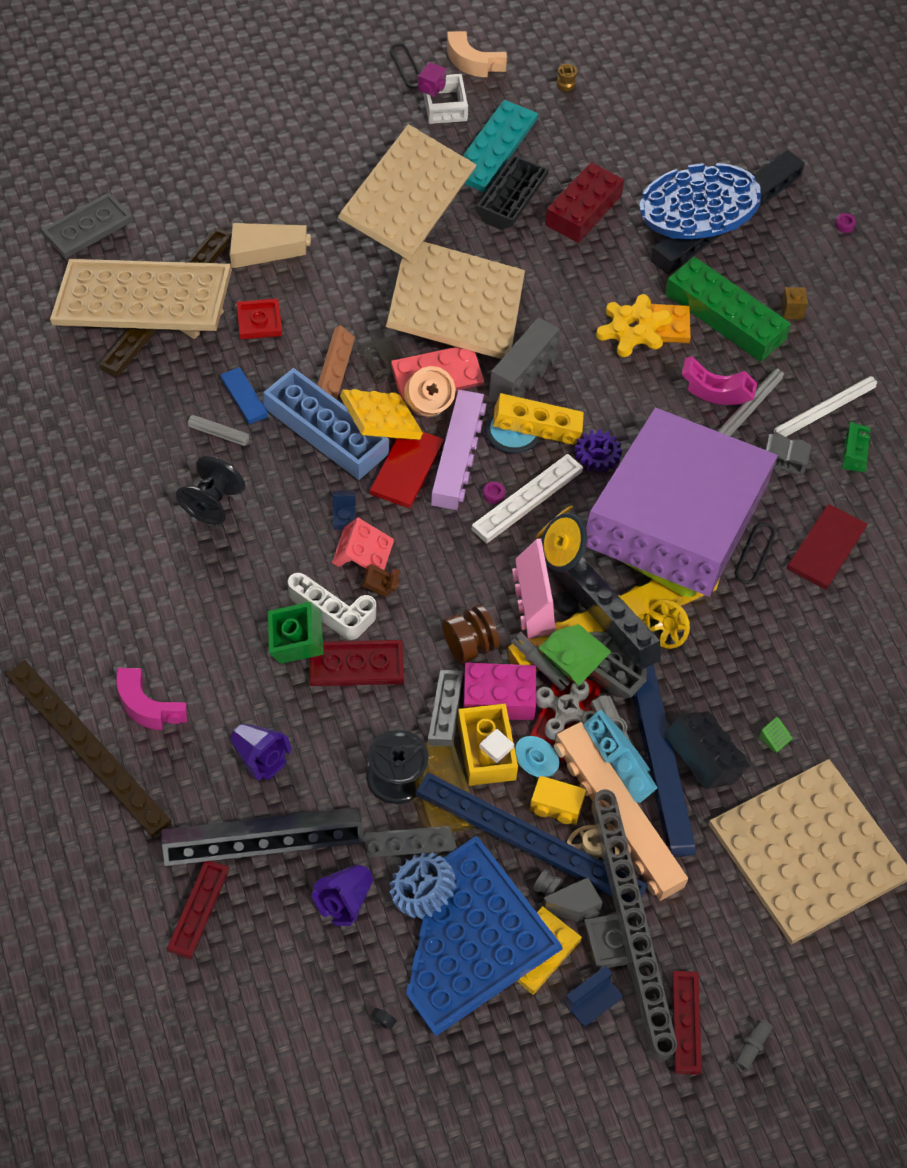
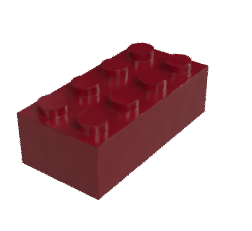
M590 162L547 208L545 225L579 243L622 196L624 179Z

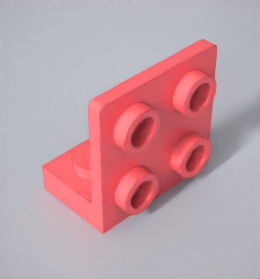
M356 518L344 527L332 563L340 567L352 560L364 568L372 564L384 570L394 539L362 519Z

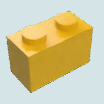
M539 776L531 800L530 811L540 817L548 816L558 819L563 824L577 825L586 789Z

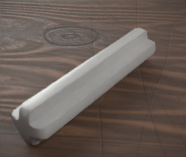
M191 415L188 420L189 427L246 446L249 441L248 433L196 415Z

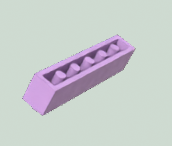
M458 390L432 491V506L458 510L459 502H464L466 489H463V485H468L470 472L467 469L473 465L474 454L471 453L472 450L477 449L478 437H476V433H481L483 420H480V417L485 416L487 404L483 403L484 394Z

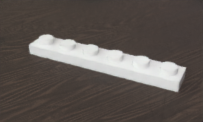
M569 454L565 455L472 524L471 530L487 544L582 473L583 467Z

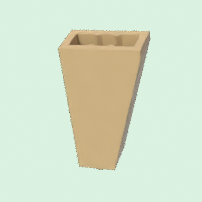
M233 223L230 251L231 268L306 255V248L311 245V234H307V225Z

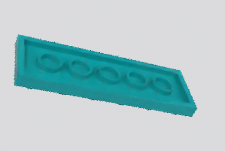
M503 100L462 156L476 164L475 170L465 185L485 193L538 120V113Z

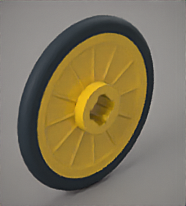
M563 513L555 517L546 527L542 537L546 565L556 572L572 569L581 560L587 545L586 527L583 521L572 513Z

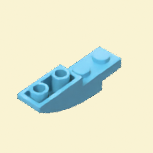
M599 710L583 724L607 763L612 764L635 802L641 803L657 789V786L648 774L650 769L623 732L602 710Z

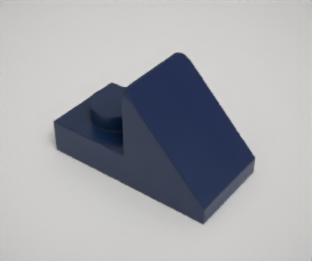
M355 490L333 491V529L343 530L346 525L356 519Z

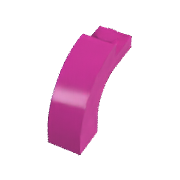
M693 356L685 358L682 376L689 381L688 390L695 396L705 401L722 405H736L754 400L757 382L746 371L731 376H719L707 371Z
M118 668L117 688L123 709L131 719L144 727L154 730H163V722L179 724L188 721L186 703L157 702L151 700L143 693L144 679L142 668Z

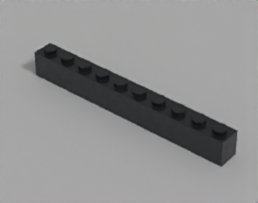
M786 150L781 155L778 154L773 161L764 164L755 174L752 173L761 189L759 208L802 177L805 162L789 150ZM723 234L698 239H672L667 236L666 239L657 242L653 246L651 262L669 275Z

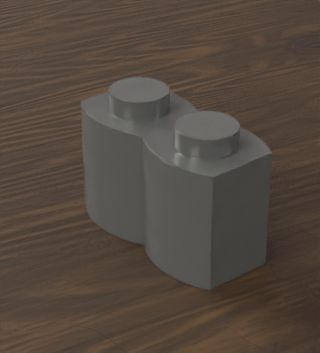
M769 434L765 450L778 455L774 469H784L790 473L803 475L808 464L812 445L803 440H790L781 434Z

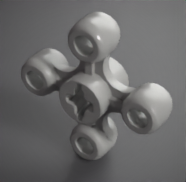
M585 680L579 686L573 682L570 694L563 695L560 698L556 697L548 687H541L537 690L536 704L541 708L550 707L556 713L555 718L550 719L545 726V734L549 739L556 740L557 734L564 731L565 724H571L574 721L584 724L596 714L594 711L585 712L579 707V702L585 700L589 694V685Z

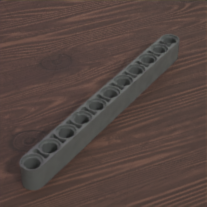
M602 789L595 795L591 806L649 1050L655 1060L664 1062L669 1060L676 1051L677 1041L617 798L612 791ZM598 801H607L610 806L602 807ZM604 824H612L615 827V830H607L604 827ZM617 847L620 849L621 854H613L609 848ZM622 870L626 873L627 877L620 878L616 875L615 871ZM628 894L632 897L633 901L625 902L621 895ZM627 919H636L638 921L639 926H630L627 922ZM633 943H641L645 950L637 951L633 947ZM639 967L648 968L651 972V975H642L639 971ZM645 992H653L657 997V1001H649L645 996ZM651 1017H659L663 1022V1026H655L651 1021ZM657 1043H666L669 1047V1052H661L658 1049Z

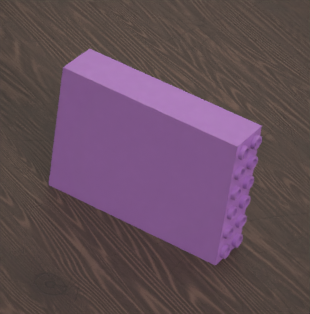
M655 407L590 511L586 526V547L710 597L767 489L778 455Z

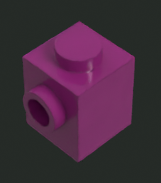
M429 62L418 76V91L436 97L439 91H443L446 85L447 69Z

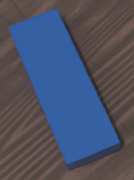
M240 367L220 375L221 381L248 425L268 417L267 410Z

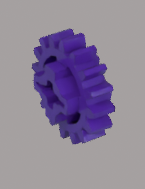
M601 429L597 433L590 430L589 435L583 433L582 438H578L575 445V459L581 460V466L587 465V471L594 468L596 473L599 472V469L606 473L608 467L615 469V464L620 463L622 456L621 442H616L617 436L610 437L609 431L602 434Z

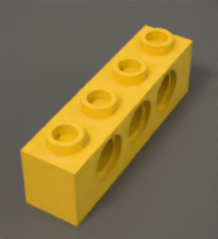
M500 393L495 404L493 427L576 445L577 439L580 438L583 430L584 412Z

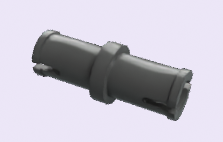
M758 1019L750 1036L744 1039V1046L734 1061V1065L744 1072L749 1071L757 1054L763 1051V1044L773 1029L770 1023L763 1019Z

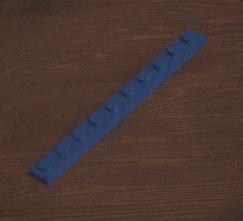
M427 772L416 791V796L579 880L589 878L593 887L612 896L603 861ZM621 870L615 871L618 877H627L626 873ZM637 879L642 898L648 884ZM621 895L625 902L633 901L630 895Z

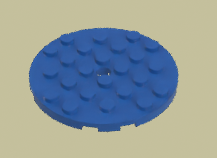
M704 163L688 165L686 170L678 172L675 169L660 176L644 190L643 198L640 201L641 217L649 228L672 239L712 237L736 230L751 219L760 206L761 189L750 172L737 166L722 163L706 167Z

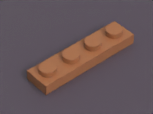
M341 325L334 329L317 385L336 400L355 337Z

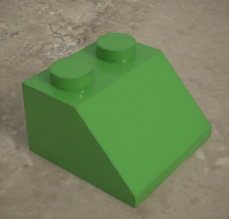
M579 624L554 631L539 647L542 653L578 686L611 653L606 646Z

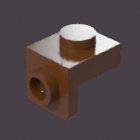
M370 564L366 568L361 586L386 597L392 591L395 592L400 584V579H398L400 570L395 569L389 573Z

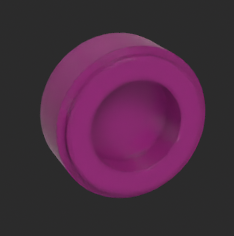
M843 213L837 216L835 227L838 231L849 233L854 230L856 219L852 215Z
M489 482L484 486L483 498L486 502L498 504L503 501L505 488L502 484Z

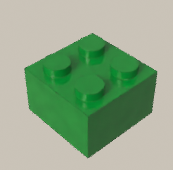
M311 601L268 611L269 653L280 664L323 655L322 613Z

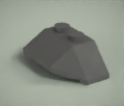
M591 632L590 634L606 646L611 653L588 677L618 698H631L647 681V668L640 670L607 632Z

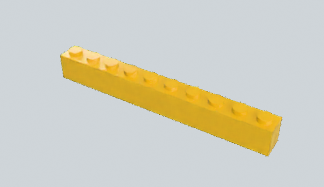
M652 579L648 584L641 587L636 586L628 593L618 596L645 623V616L650 610L649 607L658 600L669 599L682 606L704 595L697 592L693 597H685ZM719 580L713 591L717 590ZM661 604L657 605L653 611L663 614ZM667 604L668 610H672L675 608L672 605ZM588 611L576 613L564 622L555 623V631L579 624L589 633L606 632ZM550 636L529 638L528 640L534 646L538 645L540 647ZM513 644L508 646L507 659L512 665H534L530 660L527 661L525 659L526 656Z

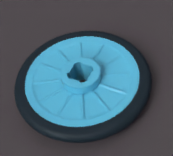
M494 413L487 420L485 427L490 443L499 450L508 453L526 452L536 446L541 438L493 427Z

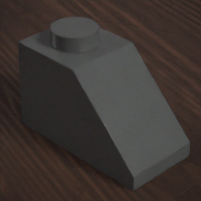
M586 878L544 897L542 906L553 915L579 923L585 919L596 918L601 911L603 902L589 878Z

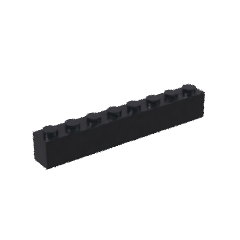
M583 557L568 571L556 572L548 567L640 670L661 661L660 640Z
M359 807L162 830V849L165 866L364 843Z

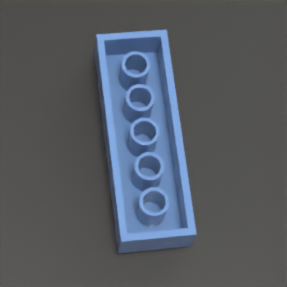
M292 368L263 392L264 407L268 412L358 480L389 454V439L387 437L362 435L346 406L295 368Z

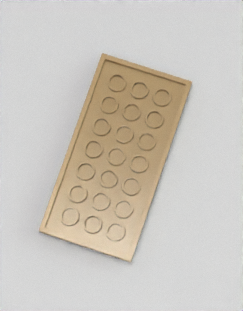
M408 124L340 212L338 218L406 259L411 260L473 173L476 164Z
M69 259L50 320L52 325L217 331L232 271L231 264Z

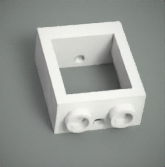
M462 74L446 75V85L443 91H439V93L457 92L459 102L432 104L431 96L423 93L429 124L467 121L468 104Z

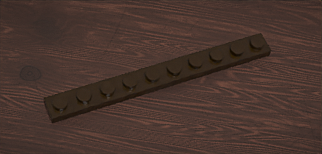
M215 227L185 263H214L231 243L232 233ZM129 328L100 362V370L118 377L158 329Z
M23 660L6 672L9 681L151 838H154L163 829L172 824L171 819L26 660Z

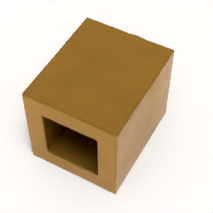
M785 287L781 301L783 318L803 320L808 305L806 287Z

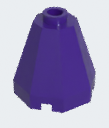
M241 724L231 734L230 740L250 775L256 780H262L261 777L271 779L285 766L287 761L284 758L285 753L290 754L292 749L288 737L282 732L250 724Z
M353 865L319 879L314 884L313 889L315 890L312 892L311 898L320 914L325 918L328 915L333 917L334 919L331 922L336 926H351L357 920L372 886L373 877L371 871L365 866Z

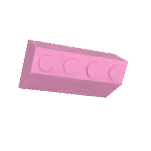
M536 539L516 558V568L512 569L513 580L518 582V584H515L516 597H521V600H517L519 614L524 613V616H520L522 630H527L528 639L550 636L555 631L553 599L541 539Z

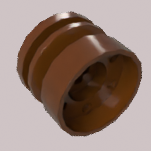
M480 604L474 606L472 610H465L463 617L457 613L442 621V630L446 643L452 655L460 664L476 659L478 651L480 654L485 655L489 650L494 651L499 648L500 642L496 626L488 611Z

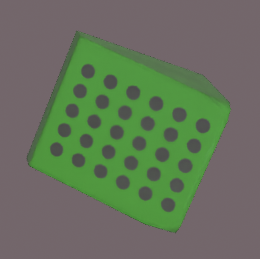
M776 717L762 729L759 739L775 753H778L792 740V736L781 720Z

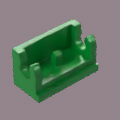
M850 422L845 437L842 469L865 473L867 470L870 435L860 432L870 433V428Z

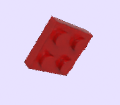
M278 298L237 302L240 339L282 336Z

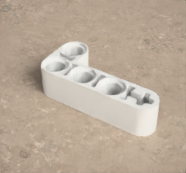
M294 573L288 579L290 599L296 604L311 601L322 613V622L348 640L357 639L376 619V601L369 595L359 597L351 606H348L302 573Z

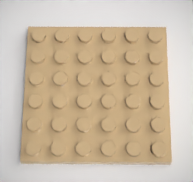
M423 242L411 260L403 256L401 258L386 327L502 359L512 348L525 270Z
M830 759L715 817L708 824L791 945L907 882V864Z

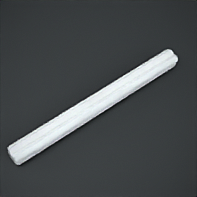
M870 376L776 427L773 433L786 437L874 389L877 381L874 377Z

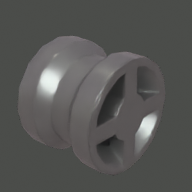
M545 869L538 877L533 890L544 893L546 897L559 891L563 879L552 876L551 871Z

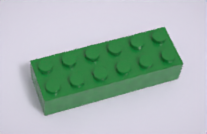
M696 257L690 259L668 278L665 292L667 297L681 306H689L690 313L758 361L762 362L787 339L791 325L789 321Z

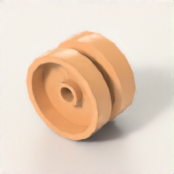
M429 366L421 368L409 378L405 384L403 395L406 405L413 413L428 418L437 416L451 405L456 389L454 381L448 372L439 367Z

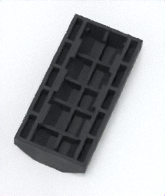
M513 155L477 205L478 214L486 224L503 230L512 227L548 176L549 169Z

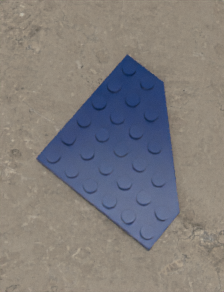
M475 836L444 857L447 863L452 866L457 878L454 881L457 888L451 890L454 897L447 898L448 905L443 904L440 907L441 912L435 910L432 917L425 914V918H423L419 945L412 965L411 980L406 991L408 999L435 1037L563 949L561 943L478 836ZM434 872V877H438V873Z

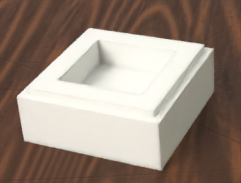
M496 729L480 743L479 748L498 763L514 748V743Z

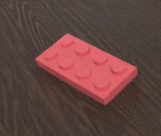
M460 347L391 361V368L397 388L404 402L405 384L414 373L424 367H439L448 372L454 381L455 391L484 384L476 353Z

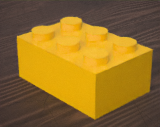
M506 703L458 709L457 724L468 785L473 786L516 780L518 764L514 748L498 763L479 748L480 743L496 729L513 742Z

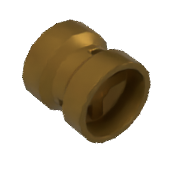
M563 64L558 68L557 87L560 90L571 91L575 88V78L577 76L575 66Z

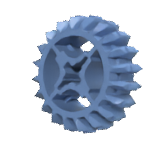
M433 852L430 854L422 853L420 857L414 854L412 860L405 858L406 864L404 866L398 865L400 871L393 873L395 880L390 882L392 888L390 894L393 898V903L403 914H408L412 918L417 916L423 919L425 914L432 917L435 910L441 912L440 907L443 904L448 905L447 898L454 897L451 890L457 888L454 882L457 878L452 866L443 857L437 856ZM432 872H437L438 877H433L431 875ZM413 893L414 899H410L408 894Z

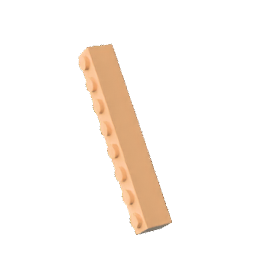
M580 722L558 733L554 745L555 751L559 757H564L570 774L573 777H577L580 787L586 789L585 795H589L593 801L596 793L602 789H608L615 794L634 869L639 875L644 877L650 893L656 895L659 901L683 889L688 877L637 802L634 801L611 764L605 761L583 726V723ZM598 801L602 807L610 806L607 801ZM606 823L609 831L615 830L612 824Z

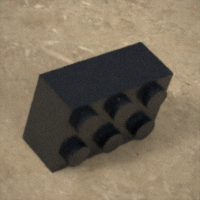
M709 711L679 716L664 734L706 790L734 784L751 766L745 759V755L731 741L729 734L723 731L717 723L715 716L709 713Z

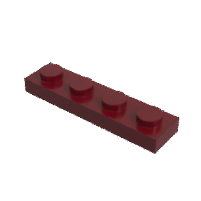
M213 861L204 862L169 942L168 952L192 960L229 873V866Z
M673 971V1029L677 1041V1048L674 1052V1074L701 1075L699 972Z

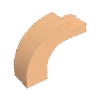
M466 31L447 32L448 56L459 70L477 77H487L488 72H506V52L477 51L469 45Z

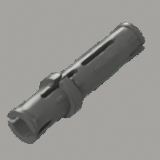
M519 632L516 637L523 643L521 644L515 637L510 643L526 656L525 659L527 661L530 660L560 691L565 689V685L559 679L566 685L572 680L540 651L538 645L534 646L522 632Z

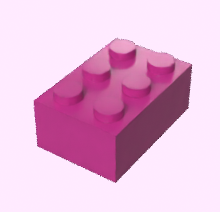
M465 663L463 708L506 703L509 720H534L536 709V665Z

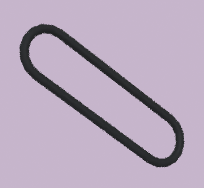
M403 43L393 44L390 47V53L402 75L405 84L410 88L418 89V85L413 86L408 83L392 50L395 46L404 47L419 76L420 71L408 47Z
M759 523L754 528L736 570V577L740 582L751 584L758 578L775 538L776 531L772 525ZM761 526H767L772 530V536L757 572L752 580H743L739 576V571L757 529Z

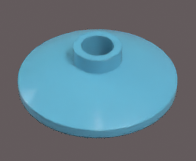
M526 736L517 742L515 746L516 759L526 772L536 777H550L557 771L559 758L554 748L548 742L535 736Z

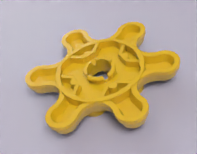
M645 294L639 295L633 306L624 305L621 307L615 302H610L605 311L607 316L611 317L613 321L608 325L600 326L596 331V337L600 341L608 339L618 340L617 354L620 357L631 355L634 346L637 344H646L650 349L654 350L659 349L663 345V340L655 331L660 326L670 324L672 315L666 310L652 312L649 309L651 300ZM635 321L638 323L635 327L628 326L631 323H635Z

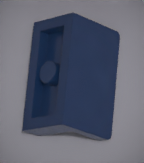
M607 966L566 995L564 1005L583 1027L588 1026L623 997L610 981L612 972Z

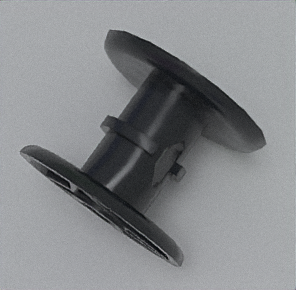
M212 456L199 457L196 462V470L202 480L199 482L198 487H180L176 492V499L180 506L195 519L206 524L219 525L226 519L225 510L219 501L223 498L224 494H241L245 489V481L241 474L227 462Z
M396 729L386 731L375 738L369 747L368 760L370 765L367 770L366 780L370 791L376 798L385 803L399 805L408 803L418 797L416 796V791L426 776L425 769L428 766L429 759L427 747L419 736L409 731Z

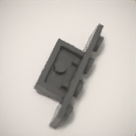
M449 826L365 833L363 836L370 857L453 851L456 848V843Z

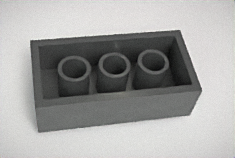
M538 317L491 371L489 398L497 402L500 393L523 398L524 393L533 388L536 379L544 375L547 366L556 361L559 354L557 347L560 343V329Z

